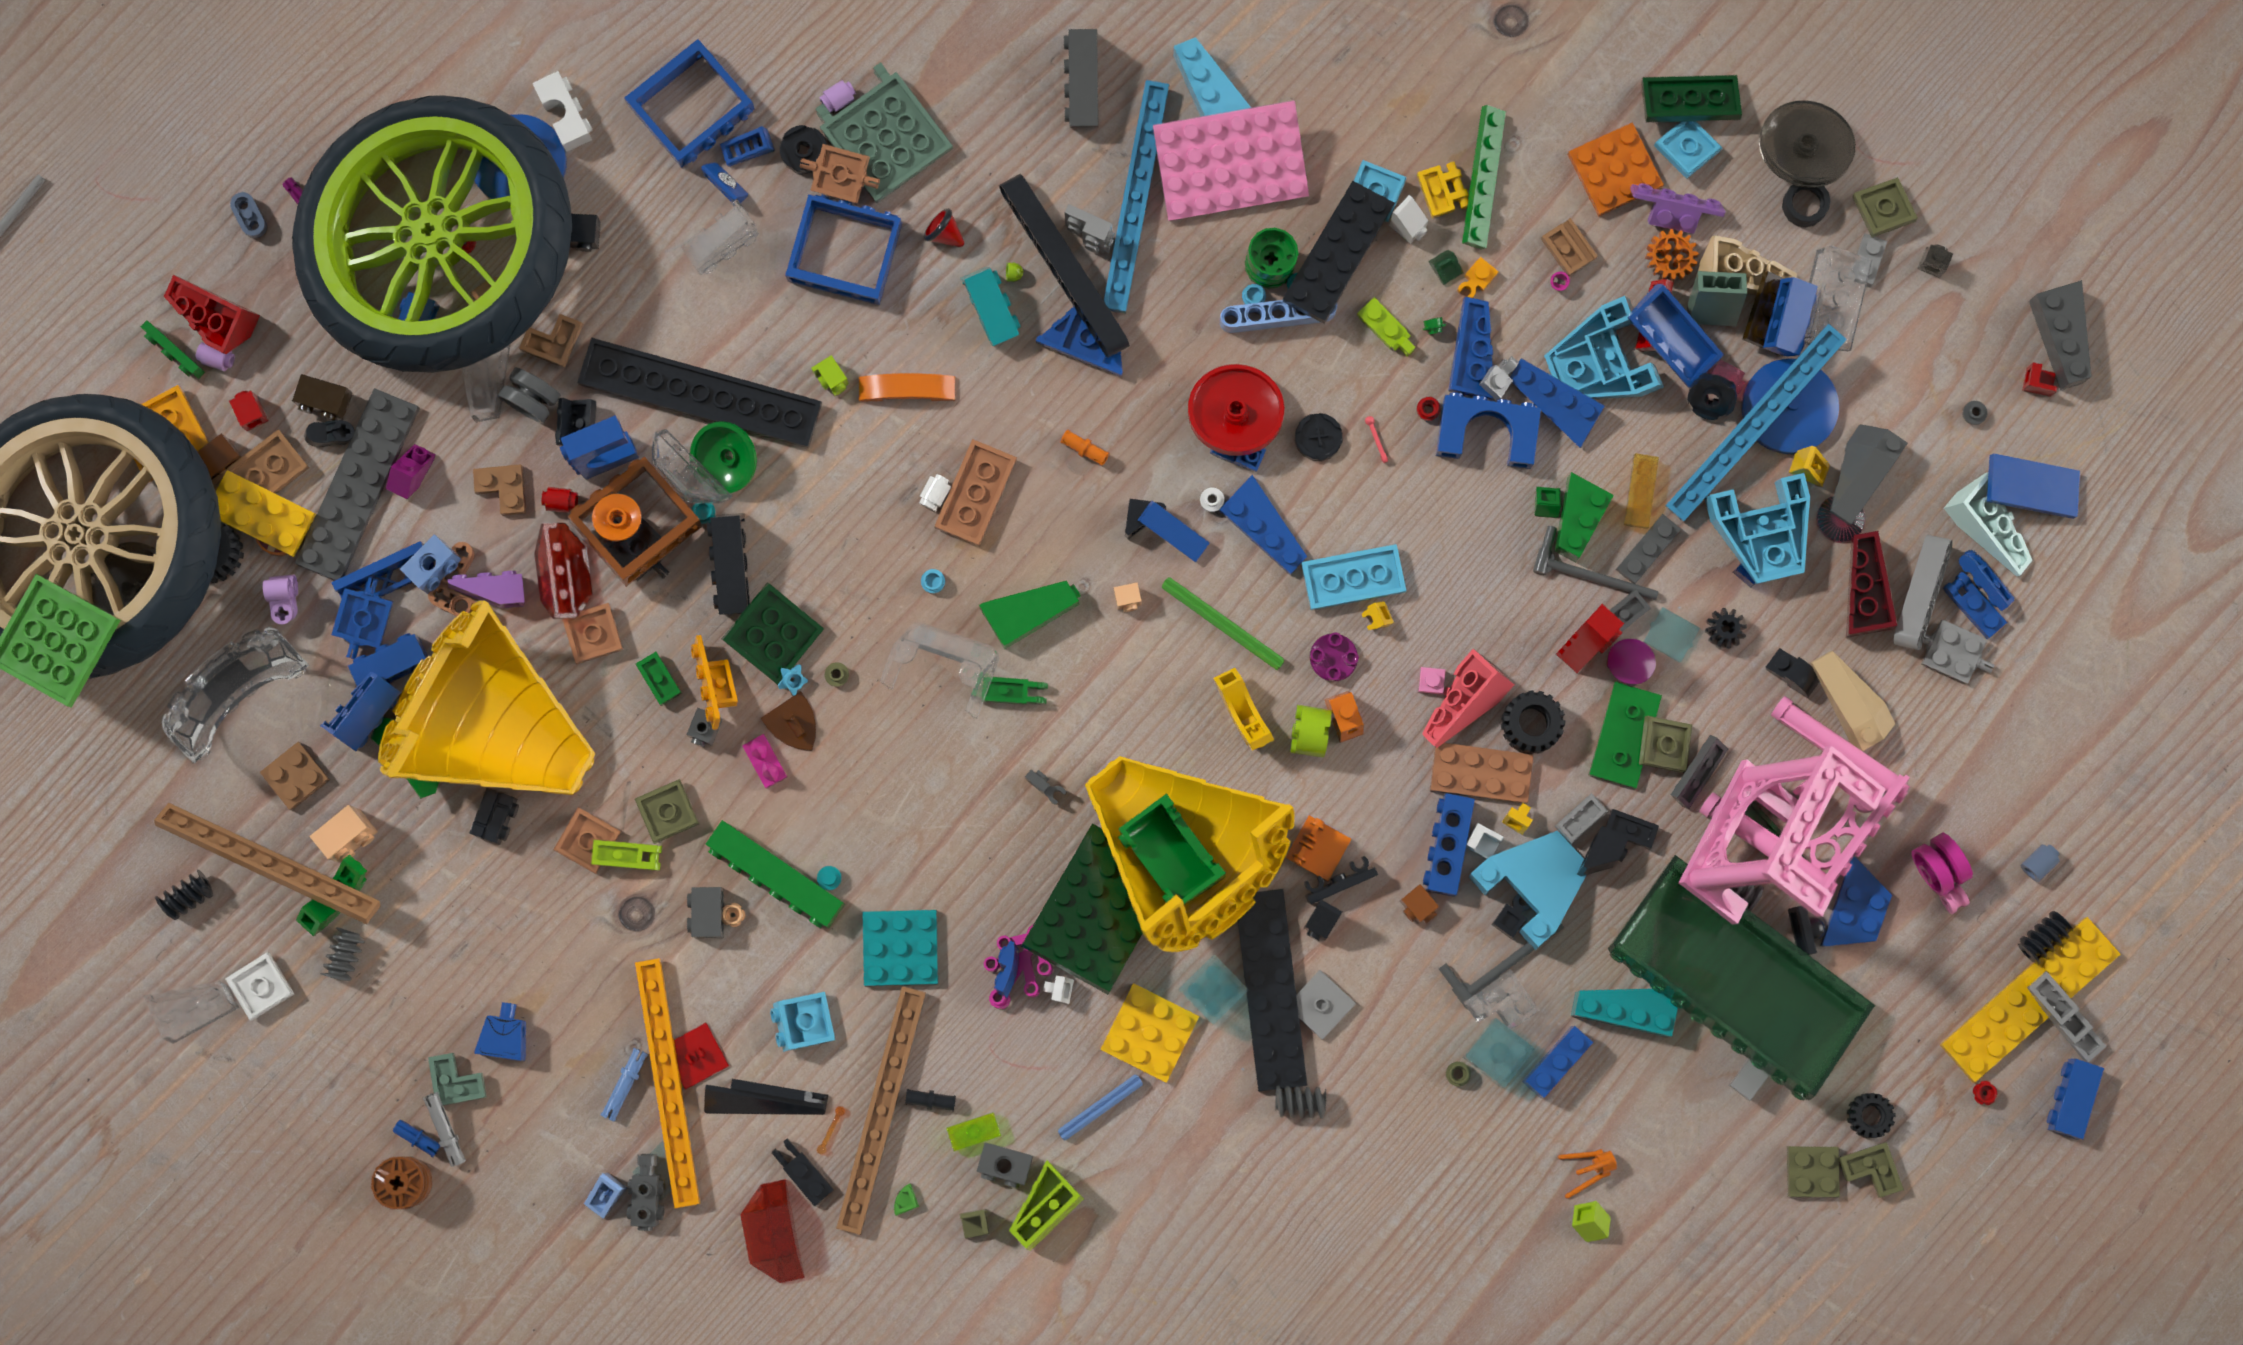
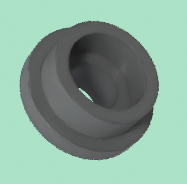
M1971 401L1963 408V418L1969 424H1981L1987 417V408L1979 401ZM1972 409H1977L1979 416L1973 415Z

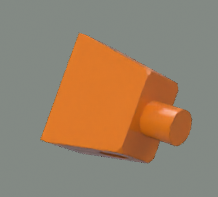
M1346 691L1324 699L1327 709L1332 711L1331 719L1340 743L1363 735V720L1352 692Z

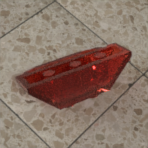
M542 523L534 552L540 601L553 619L578 618L580 612L593 596L587 548L569 529L566 523Z
M786 1179L761 1184L740 1214L749 1263L779 1283L805 1278Z

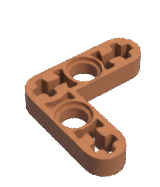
M458 542L451 548L456 554L458 550H464L465 548L468 556H463L459 562L463 567L457 566L456 568L458 575H466L475 556L474 549L466 542ZM445 577L435 590L428 593V599L433 605L456 617L460 614L455 610L457 602L464 600L468 603L467 613L473 611L470 608L472 604L476 603V601L448 588V581ZM444 590L443 594L452 599L450 605L442 599L436 602L435 593H441Z

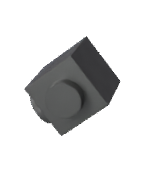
M697 707L686 735L692 738L691 743L703 748L706 744L712 746L723 719L720 716L719 727L713 730L711 722L706 720L705 710Z

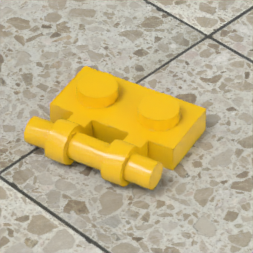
M1454 161L1446 164L1448 172L1444 174L1440 165L1417 172V178L1432 219L1454 212L1455 206L1453 202L1459 201L1461 209L1467 208L1469 193L1467 189H1464L1461 181L1462 173L1460 169H1457ZM1446 182L1453 183L1455 192H1449Z

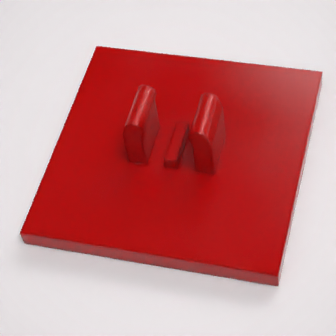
M707 1023L674 1040L680 1081L685 1090L729 1066Z

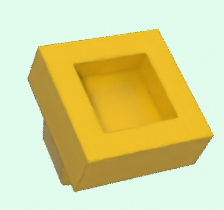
M1385 601L1375 602L1367 606L1368 609L1362 613L1363 618L1372 617L1373 623L1367 626L1368 630L1384 628L1394 624Z
M1524 803L1517 810L1511 807L1503 818L1502 823L1523 835L1533 819L1527 816L1531 807Z

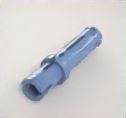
M633 1048V1052L626 1066L622 1067L620 1071L622 1074L603 1112L600 1114L602 1117L607 1118L612 1109L609 1120L615 1122L635 1079L638 1080L640 1076L638 1073L648 1056L646 1052L642 1051L638 1060H636L640 1049Z

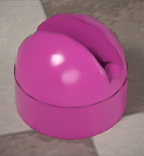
M1561 271L1554 273L1550 279L1552 288L1557 291L1565 290L1570 283L1569 276ZM1554 278L1566 281L1565 286L1553 282Z

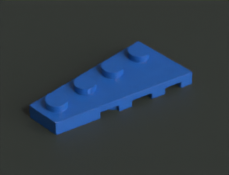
M1470 297L1463 299L1448 391L1470 396H1484L1488 400L1494 401L1495 399L1479 385L1490 367L1493 366L1488 301Z
M1521 358L1510 376L1513 380L1512 383L1538 408H1541V411L1581 448L1605 405Z
M1253 475L1220 508L1219 511L1290 576L1307 558V555Z

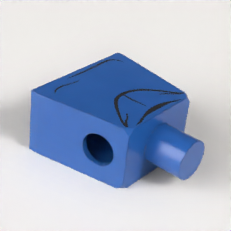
M502 1002L499 1017L491 1015L486 1017L474 1054L525 1061L526 1021L514 1019L517 1004Z

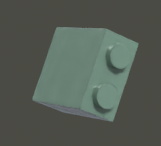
M1698 271L1688 301L1689 315L1697 324L1737 326L1747 296L1746 273Z

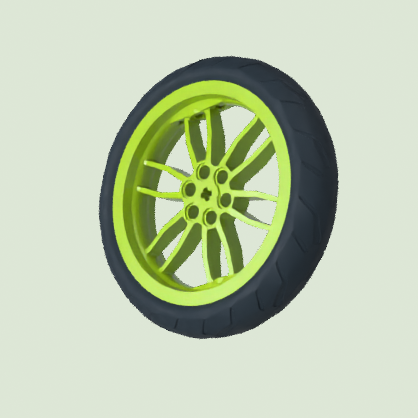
M432 95L397 102L358 121L331 144L312 170L299 199L293 226L292 247L296 276L302 294L316 320L341 346L362 359L401 372L435 373L464 368L498 353L519 338L533 325L553 298L563 277L569 257L572 233L571 205L566 183L551 153L544 143L515 117L495 106L464 97ZM444 148L434 172L429 199L423 202L414 185L396 164L415 154ZM458 148L472 151L461 177L445 198L447 179ZM483 157L487 158L499 167L508 178L510 196L485 200L459 210L474 184ZM390 168L401 180L410 199V202L403 208L388 199L374 183ZM369 188L385 205L402 217V221L398 226L371 227L349 233L350 223L355 210ZM444 208V211L440 215H437L438 211ZM511 208L513 217L511 223L491 227L469 226L471 223L491 213ZM421 213V216L419 217V219L414 220L415 217H416L418 214ZM458 225V228L455 231L451 232L452 228ZM514 234L517 237L511 258L496 281L481 264L462 250L463 243L466 241L496 240ZM412 235L411 240L406 242V239ZM374 240H394L393 244L373 254L354 259L352 250L354 244ZM450 247L449 251L443 254L444 249ZM427 252L426 256L423 259H420V256L423 253ZM405 257L390 282L381 310L375 309L358 292L354 271L379 267ZM461 259L477 269L491 285L490 289L476 301L464 289L453 267ZM441 265L451 284L467 301L469 306L442 318L419 321L430 295L435 268ZM419 269L417 287L405 321L393 318L392 314L404 288Z

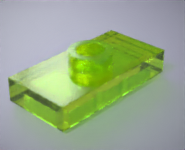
M994 1112L947 1127L954 1152L1001 1136Z

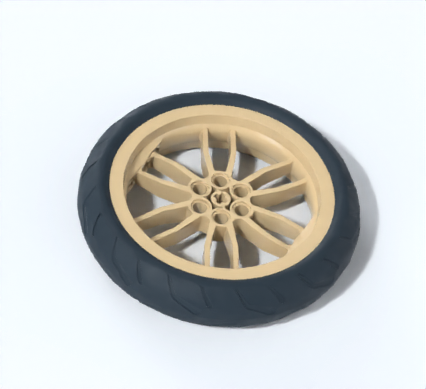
M75 394L50 398L35 403L0 423V544L24 548L47 546V551L22 573L8 594L0 577V636L15 612L17 602L25 594L35 574L43 576L54 567L48 580L63 588L71 573L74 572L77 596L94 605L91 573L95 572L104 586L114 613L113 616L121 621L88 679L111 675L148 659L161 650L183 629L202 603L215 572L221 539V518L218 497L208 468L186 436L169 420L132 400L102 394ZM96 444L121 450L120 455L101 475L85 502L82 476L72 452V447ZM61 452L67 474L68 499L66 500L62 498L57 490L46 459ZM135 458L144 466L143 469L118 496L105 505L114 484L132 459ZM35 467L41 487L54 509V515L49 519L23 510L6 508L15 489ZM153 477L163 505L164 517L162 527L155 528L141 525L112 526V521L137 499ZM74 510L75 513L73 517L70 518V513ZM97 513L96 520L92 521L94 514ZM9 516L41 524L39 535L18 538L2 537L4 518ZM59 529V534L54 537L55 532ZM105 535L104 541L100 543V538ZM136 535L160 536L156 544V555L154 554L153 556L129 553L119 549V538ZM66 551V556L62 560V554ZM110 553L138 563L154 564L153 572L144 587L125 607L123 606L118 586L104 562L105 557ZM89 554L88 561L84 563L86 555Z

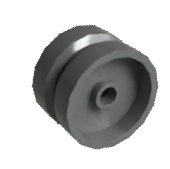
M515 367L509 376V380L519 390L510 385L503 386L497 395L498 398L528 418L544 424L550 413L540 402L553 406L557 403L561 394L539 377Z

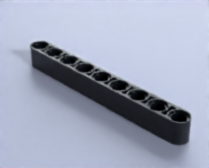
M1018 174L1000 184L999 189L1002 196L1104 355L1110 358L1129 347V341L1025 178Z

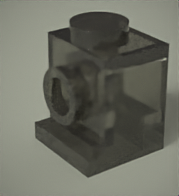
M1931 244L1929 247H1926L1917 269L1940 278L1947 271L1954 253L1949 252L1942 245Z

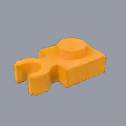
M1480 257L1464 276L1469 281L1461 283L1457 292L1460 293L1464 288L1470 290L1468 297L1474 298L1476 288L1483 292L1499 271Z

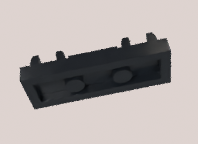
M1362 856L1363 866L1361 868H1356L1353 861L1349 862L1351 870L1356 872L1354 874L1345 876V873L1336 875L1331 878L1332 882L1324 886L1323 878L1318 875L1316 876L1318 886L1315 888L1310 886L1309 881H1305V888L1311 892L1305 895L1309 904L1316 903L1377 876L1378 872L1373 866L1368 868L1369 861L1365 856Z

